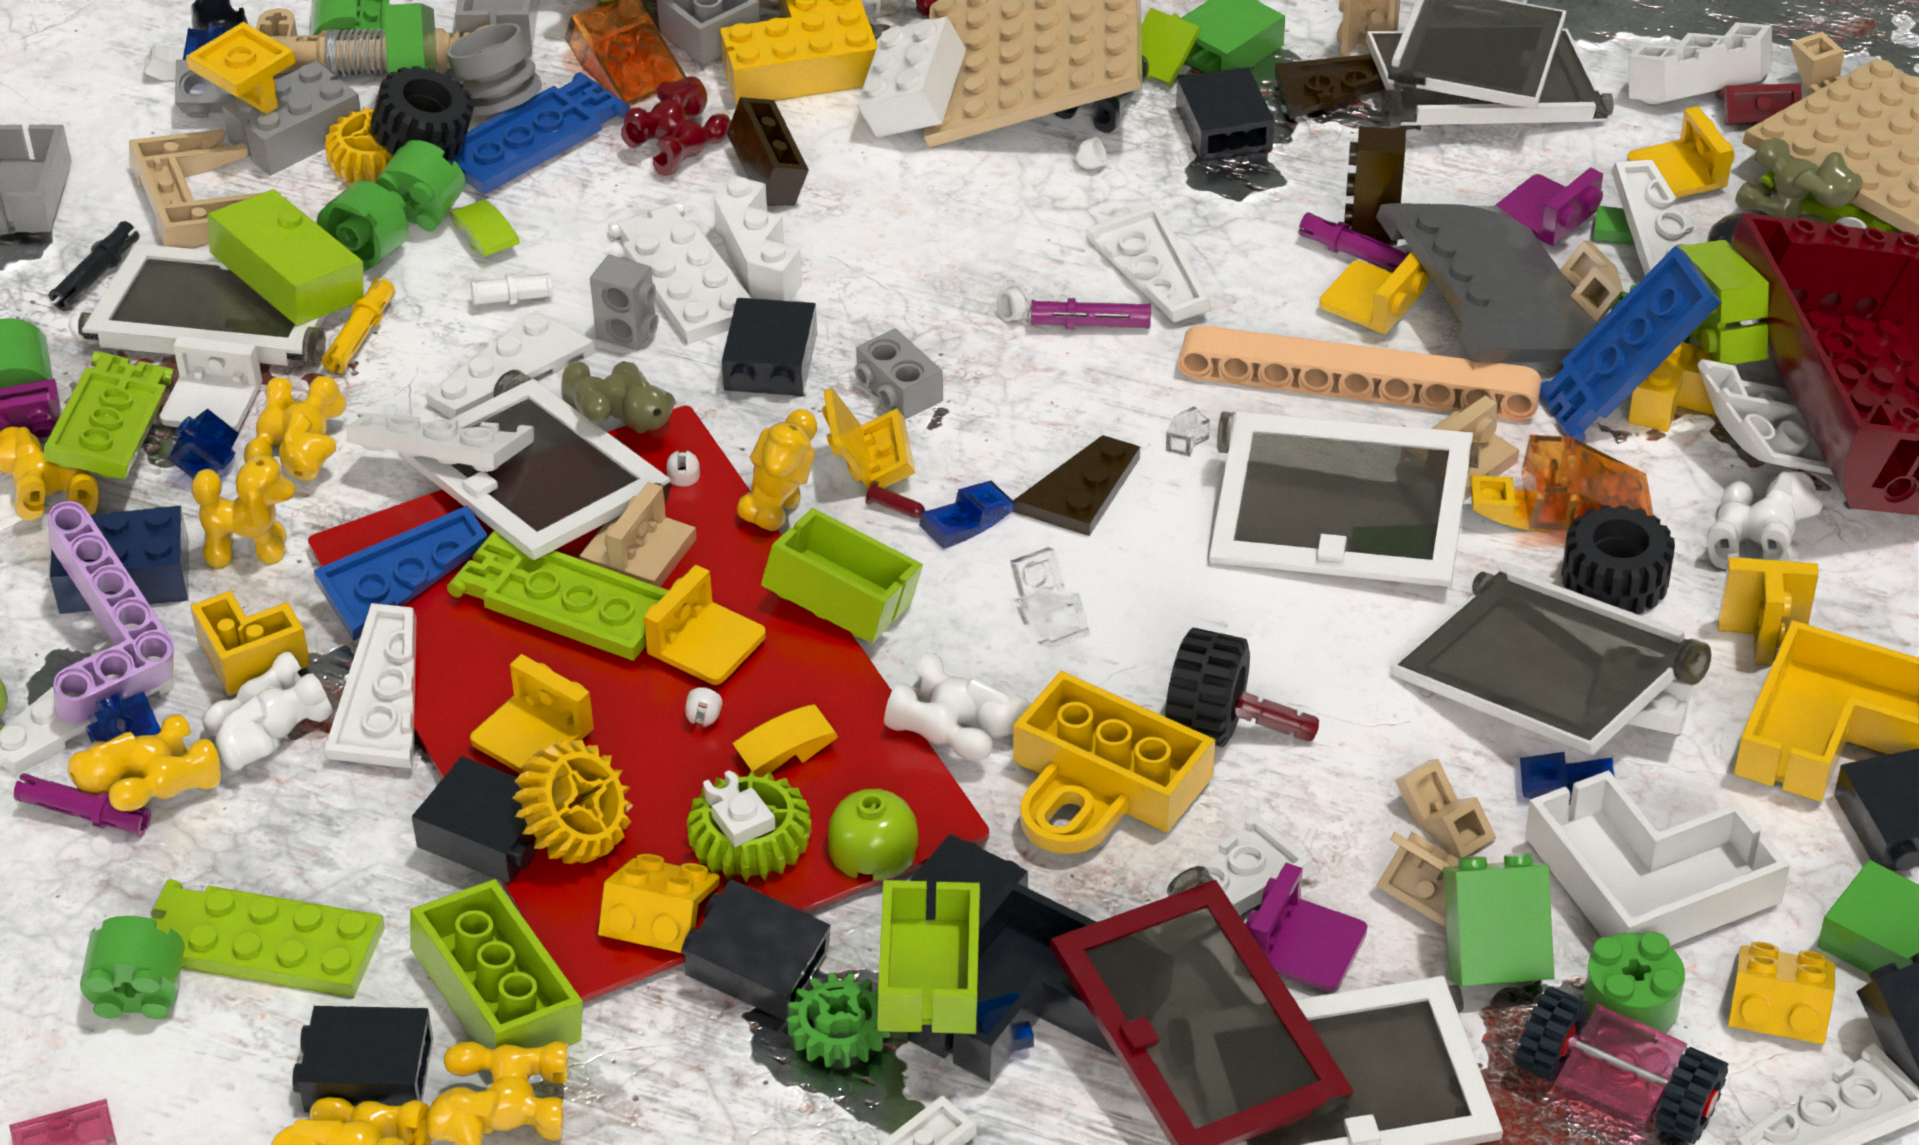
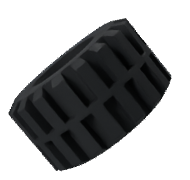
M412 66V69L406 67L399 68L397 73L390 72L386 79H383L371 119L372 133L377 136L376 141L380 146H386V151L392 155L408 141L421 140L445 151L442 157L450 161L454 155L458 156L461 152L473 115L474 103L470 101L471 95L469 91L463 90L464 85L459 81L452 80V76L436 72V69H422L420 66Z
M1604 505L1600 506V510L1592 508L1585 511L1584 516H1577L1573 520L1572 526H1569L1567 531L1561 573L1565 589L1634 614L1644 613L1645 607L1649 609L1654 608L1658 605L1659 600L1664 599L1667 594V588H1669L1675 552V541L1673 537H1670V529L1667 525H1660L1661 520L1655 515L1648 516L1645 510L1639 508L1636 510L1628 509L1626 505H1619L1616 508Z
M1192 627L1183 638L1174 661L1167 692L1165 717L1215 739V746L1224 747L1232 737L1239 720L1233 714L1235 700L1240 692H1246L1250 668V650L1247 639Z

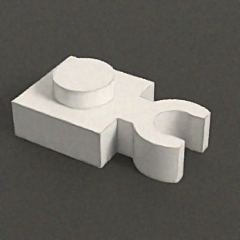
M732 771L724 772L725 788H715L709 780L703 782L705 799L712 806V817L734 847L776 829L775 816L753 788L743 792L739 791L738 777Z

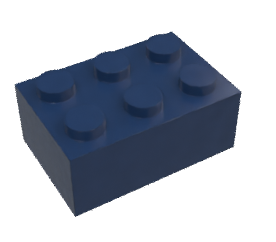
M181 505L90 515L148 604L189 600V540ZM67 527V528H63V529H64V530H72V529H74V528H68V527ZM51 549L50 580L59 614L92 611ZM87 559V560H83V561H85V562H94V561H96V560ZM108 591V592H104V593H105V594H111V595H113V594H116L117 592Z

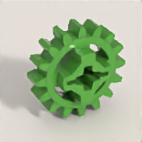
M829 973L828 982L824 984L813 978L810 980L811 991L799 988L796 991L797 1002H789L788 1034L794 1039L795 1050L798 1051L806 1048L807 1060L810 1062L819 1056L824 1057L825 1067L830 1068L835 1059H841L845 1068L850 1067L851 1058L855 1056L863 1062L869 1061L868 1049L881 1052L883 1049V1038L890 1037L891 1031H878V990L872 992V980L867 978L860 984L854 982L853 973H849L844 981H838L834 973ZM866 1012L871 1018L870 1021L866 1020ZM809 1019L813 1020L814 1029L808 1023Z

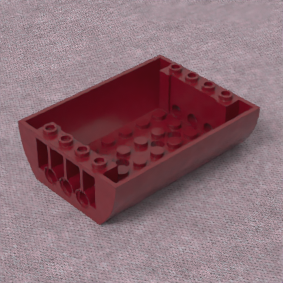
M1742 212L1733 233L1731 246L1769 282L1768 317L1753 319L1752 322L1753 324L1761 322L1768 324V352L1850 508L1919 515V236L1909 232L1880 231L1873 227L1865 229L1845 226L1836 222L1827 224L1812 222L1804 218L1790 219Z

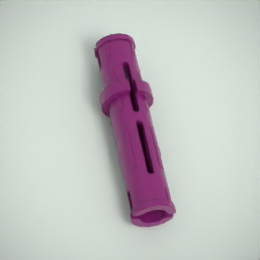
M1310 212L1303 216L1299 225L1298 234L1300 236L1327 245L1328 250L1335 253L1342 251L1392 272L1411 253L1349 229V225L1339 221L1336 224Z
M1067 298V302L1032 300L1031 325H1066V329L1075 330V326L1140 327L1150 329L1151 303L1076 302V298ZM1053 313H1070V314H1053ZM1076 313H1085V314H1087V315H1075V314H1076ZM1095 314H1119V315H1128V316H1108V315H1095Z
M22 773L19 776L20 780L25 781V783L17 780L14 787L13 795L15 801L37 805L49 810L93 822L92 826L104 829L109 826L143 836L145 834V829L143 828L148 829L150 824V808L142 807L133 811L116 810L110 804L108 793L102 792L99 795L27 773Z

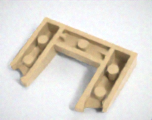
M223 129L129 140V165L138 186L144 187L154 211L156 231L162 246L195 248L209 244L207 213L261 194L254 193L194 201L185 177L205 173L248 157V148L242 142L229 147L221 144L226 139V131Z

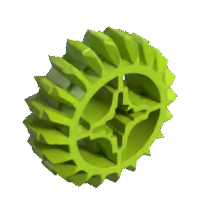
M753 770L747 777H739L736 774L739 781V791L743 792L753 788L775 816L776 828L737 847L733 846L713 819L712 806L706 801L704 787H702L700 798L693 799L691 812H689V818H687L689 844L692 846V851L695 852L699 864H707L711 873L723 870L727 880H730L736 874L742 875L746 883L751 875H760L765 881L768 872L773 870L782 875L785 864L796 865L799 854L806 852L808 839H810L812 831L809 806L806 800H803L799 788H791L787 778L775 782L771 772L763 777H757ZM717 777L714 787L718 789L725 788V780Z

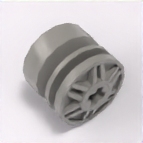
M516 23L495 24L465 35L448 48L447 56L454 74L458 79L465 80L462 83L464 85L463 90L469 91L471 95L470 101L474 103L473 114L475 115L496 114L509 110L528 101L541 90L542 82L540 76L535 72V63L531 59L524 58L528 54L529 48L521 27Z

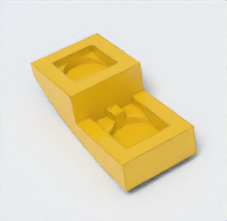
M1471 475L1470 490L1473 511L1511 527L1530 531L1553 532L1555 516L1552 492L1514 490L1513 477Z
M813 704L778 716L745 734L732 744L751 771L753 770L757 777H763L777 769L794 755H797L800 761L804 763L839 736L817 706Z

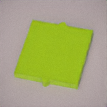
M1150 8L1141 24L1142 55L1147 58L1149 63V72L1145 79L1153 78L1172 86L1202 29L1195 24L1182 20L1176 13L1171 16Z

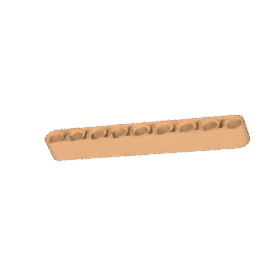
M1203 325L1193 326L1186 331L1178 359L1180 371L1194 379L1455 412L1457 410L1461 413L1486 395L1498 403L1496 418L1510 420H1527L1533 417L1538 408L1541 389V377L1538 372L1525 366L1495 362H1474L1471 359Z

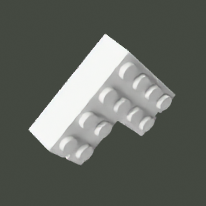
M1609 770L1573 784L1568 823H1566L1570 791L1566 786L1530 799L1525 838L1545 864L1549 865V869L1602 937H1611L1623 933L1646 934L1648 932H1657L1667 937L1670 943L1669 946L1783 901L1790 865L1767 837L1759 839L1760 828L1738 802L1658 832Z

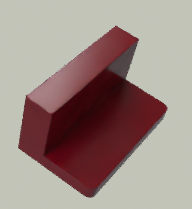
M1801 83L1726 85L1717 91L1718 99H1724L1725 125L1758 124L1802 100Z

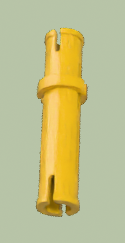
M379 278L374 279L363 298L358 299L351 309V317L321 359L322 365L327 371L333 374L336 373V370L338 374L344 373L369 331L379 325L383 318L382 312L396 293L395 287L390 281L382 278L381 282Z

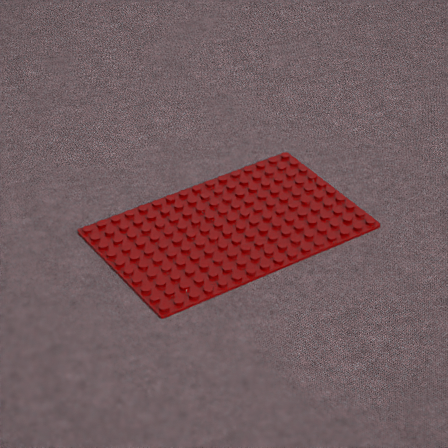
M687 405L672 409L669 420L659 429L647 430L645 433L639 434L632 428L623 426L607 433L666 476L667 461L674 452L686 453V451H690L698 459L700 478L696 483L681 487L669 482L663 486L666 518L695 527L696 541L660 588L670 591L677 579L683 578L695 565H698L710 571L712 602L765 627L766 638L723 683L719 685L710 684L648 654L647 645L633 661L485 608L484 600L463 593L461 597H454L448 592L447 585L469 560L474 561L473 556L402 606L413 608L416 615L414 731L442 779L461 756L519 777L520 773L473 747L470 735L514 696L510 664L521 654L537 663L547 665L553 672L571 682L580 683L590 693L594 729L582 740L585 747L598 745L599 757L612 755L610 767L613 770H623L618 779L621 785L630 787L627 793L624 794V799L633 804L629 811L624 813L631 821L627 828L622 830L625 838L620 843L614 845V849L610 853L600 858L597 857V859L588 863H579L577 861L573 864H564L561 857L558 859H548L547 847L539 848L535 852L528 868L522 869L510 884L501 881L514 906L582 999L583 1003L685 962V955L679 952L598 935L604 882L631 859L641 854L657 855L664 859V863L677 866L686 863L699 864V860L689 844L687 818H689V812H691L693 799L700 798L704 781L709 780L714 786L717 777L725 780L724 772L732 771L739 777L749 776L751 769L732 743L760 725L787 712L815 704L839 736L804 763L800 761L797 755H794L771 772L775 782L787 778L791 788H799L803 800H806L809 806L812 831L810 839H808L806 852L799 854L796 865L785 864L782 875L772 870L768 872L765 881L760 875H751L746 883L742 875L737 874L731 878L732 880L804 913H809L883 883V880H873V874L858 873V878L848 876L834 865L829 856L828 825L830 817L843 799L851 793L863 789H883L895 793L910 806L918 824L919 846L916 849V858L913 864L901 874L884 880H891L919 869L949 834H953L965 841L974 842L977 845L989 839V827L927 739L913 731L892 730L884 724L885 710L892 690L852 633L827 619L817 617L813 612L790 600L783 599L773 591L761 586L772 544L782 534L779 530L770 531L739 517L737 514L738 501L740 497L751 491L695 411ZM582 440L488 473L498 484V489L488 494L538 532L638 479L587 441ZM679 467L678 470H686V467ZM442 489L315 533L308 538L309 548L319 566L323 567L464 506ZM474 515L488 538L495 530ZM604 524L555 549V551L580 559L582 552ZM696 688L713 690L722 698L723 703L719 717L713 724L707 727H703V724L697 722L695 724L690 723L685 714L688 694ZM700 864L706 866L708 868V872L711 873L710 868L707 864ZM723 870L715 873L720 876L719 886L698 904L696 929H699L705 920L704 912L711 896L715 892L721 894L729 882Z

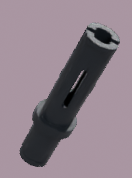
M121 221L106 238L96 241L91 247V253L60 284L49 292L48 296L51 301H54L58 296L60 297L54 304L56 308L62 311L69 310L71 305L108 268L116 267L121 262V255L140 238L138 231H134L130 236L128 235L134 228L131 223Z

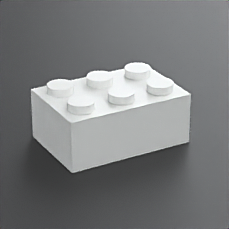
M947 16L933 20L925 19L916 24L892 27L882 31L857 103V107L876 138L942 124L966 52L964 44Z

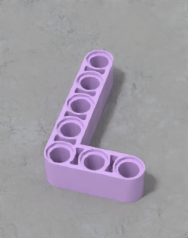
M63 501L54 505L49 512V544L114 643V646L64 668L54 678V709L56 715L68 723H79L163 685L170 680L174 668V643L87 510L77 502ZM67 527H68V528H74V529H72V530H64L63 528H67ZM92 559V560H96V561H94V562H85V561H83V560ZM113 591L117 593L111 595L105 594L104 592ZM127 624H137V625H139V626H136V627H127V626H125V625H127ZM158 656L161 659L149 660L147 657ZM112 674H118V675H120V676H122V677H119V678H116V679H115V678H109V677H106V676L112 675ZM69 693H80V694H82L81 696H78V697H69V696H67V694H69Z

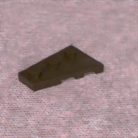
M1371 54L1275 64V78L1290 119L1385 89Z
M1105 435L1100 436L1013 500V512L1090 536L1140 460V446Z

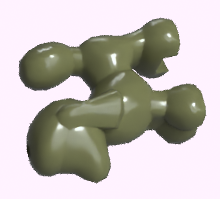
M1778 138L1766 139L1759 145L1754 160L1775 173V195H1771V189L1767 184L1755 180L1754 185L1746 182L1740 187L1736 194L1735 203L1743 209L1761 211L1768 216L1790 219L1804 218L1812 222L1830 224L1821 216L1804 214L1802 212L1803 199L1813 193L1818 203L1826 207H1842L1852 202L1858 196L1862 189L1863 180L1859 174L1854 173L1846 166L1841 153L1832 152L1828 154L1821 166L1818 167L1815 163L1806 159H1793L1790 156L1789 144L1785 140Z
M578 361L569 363L563 371L561 382L562 400L592 423H601L611 415L614 418L621 419L627 427L642 434L647 430L659 429L667 423L672 409L677 403L671 393L657 386L650 385L634 363L626 361L618 363L614 366L611 375L605 379L591 376L589 367L585 363Z

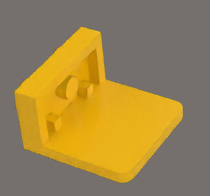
M1699 106L1684 109L1679 140L1632 150L1627 155V161L1653 160L1676 199L1728 187L1731 164L1735 158L1731 143L1723 138L1716 129L1714 122L1707 118Z
M1413 251L1393 273L1364 261L1355 260L1321 295L1319 307L1386 335L1425 291L1429 281V274Z
M833 388L824 391L826 405L822 407V413L831 432L826 436L828 444L835 456L839 457L842 455L844 457L848 470L856 482L862 481L869 489L873 481H878L879 487L886 488L916 473L905 418L898 408L861 425Z
M695 565L683 578L677 579L671 590L658 603L652 604L648 608L643 621L648 654L713 685L723 683L766 638V630L763 625L712 602L710 571L698 565Z
M521 654L510 664L514 696L470 735L473 747L520 774L524 773L522 765L532 758L537 750L545 746L550 747L551 744L560 740H567L568 742L582 740L594 729L589 691L580 683L571 682L553 672L547 665L537 663Z
M638 855L604 882L598 935L681 953L687 934L692 928H696L698 904L719 886L720 876L708 872V868L700 864L686 863L677 866L664 863V859L657 855Z
M1752 942L1750 946H1740L1728 1026L1825 1045L1835 994V963L1828 961L1825 955L1818 952L1804 950L1799 951L1798 955L1780 952L1779 947L1766 942Z

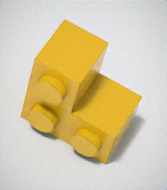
M1682 342L1633 391L1628 423L1668 432L1677 407L1716 415L1697 366L1701 359L1715 360L1704 351L1703 347Z
M231 590L190 605L198 643L228 696L237 694L240 687L248 680L266 673L272 667L277 656L283 652H291L301 669L311 665L304 628L288 602L246 617Z

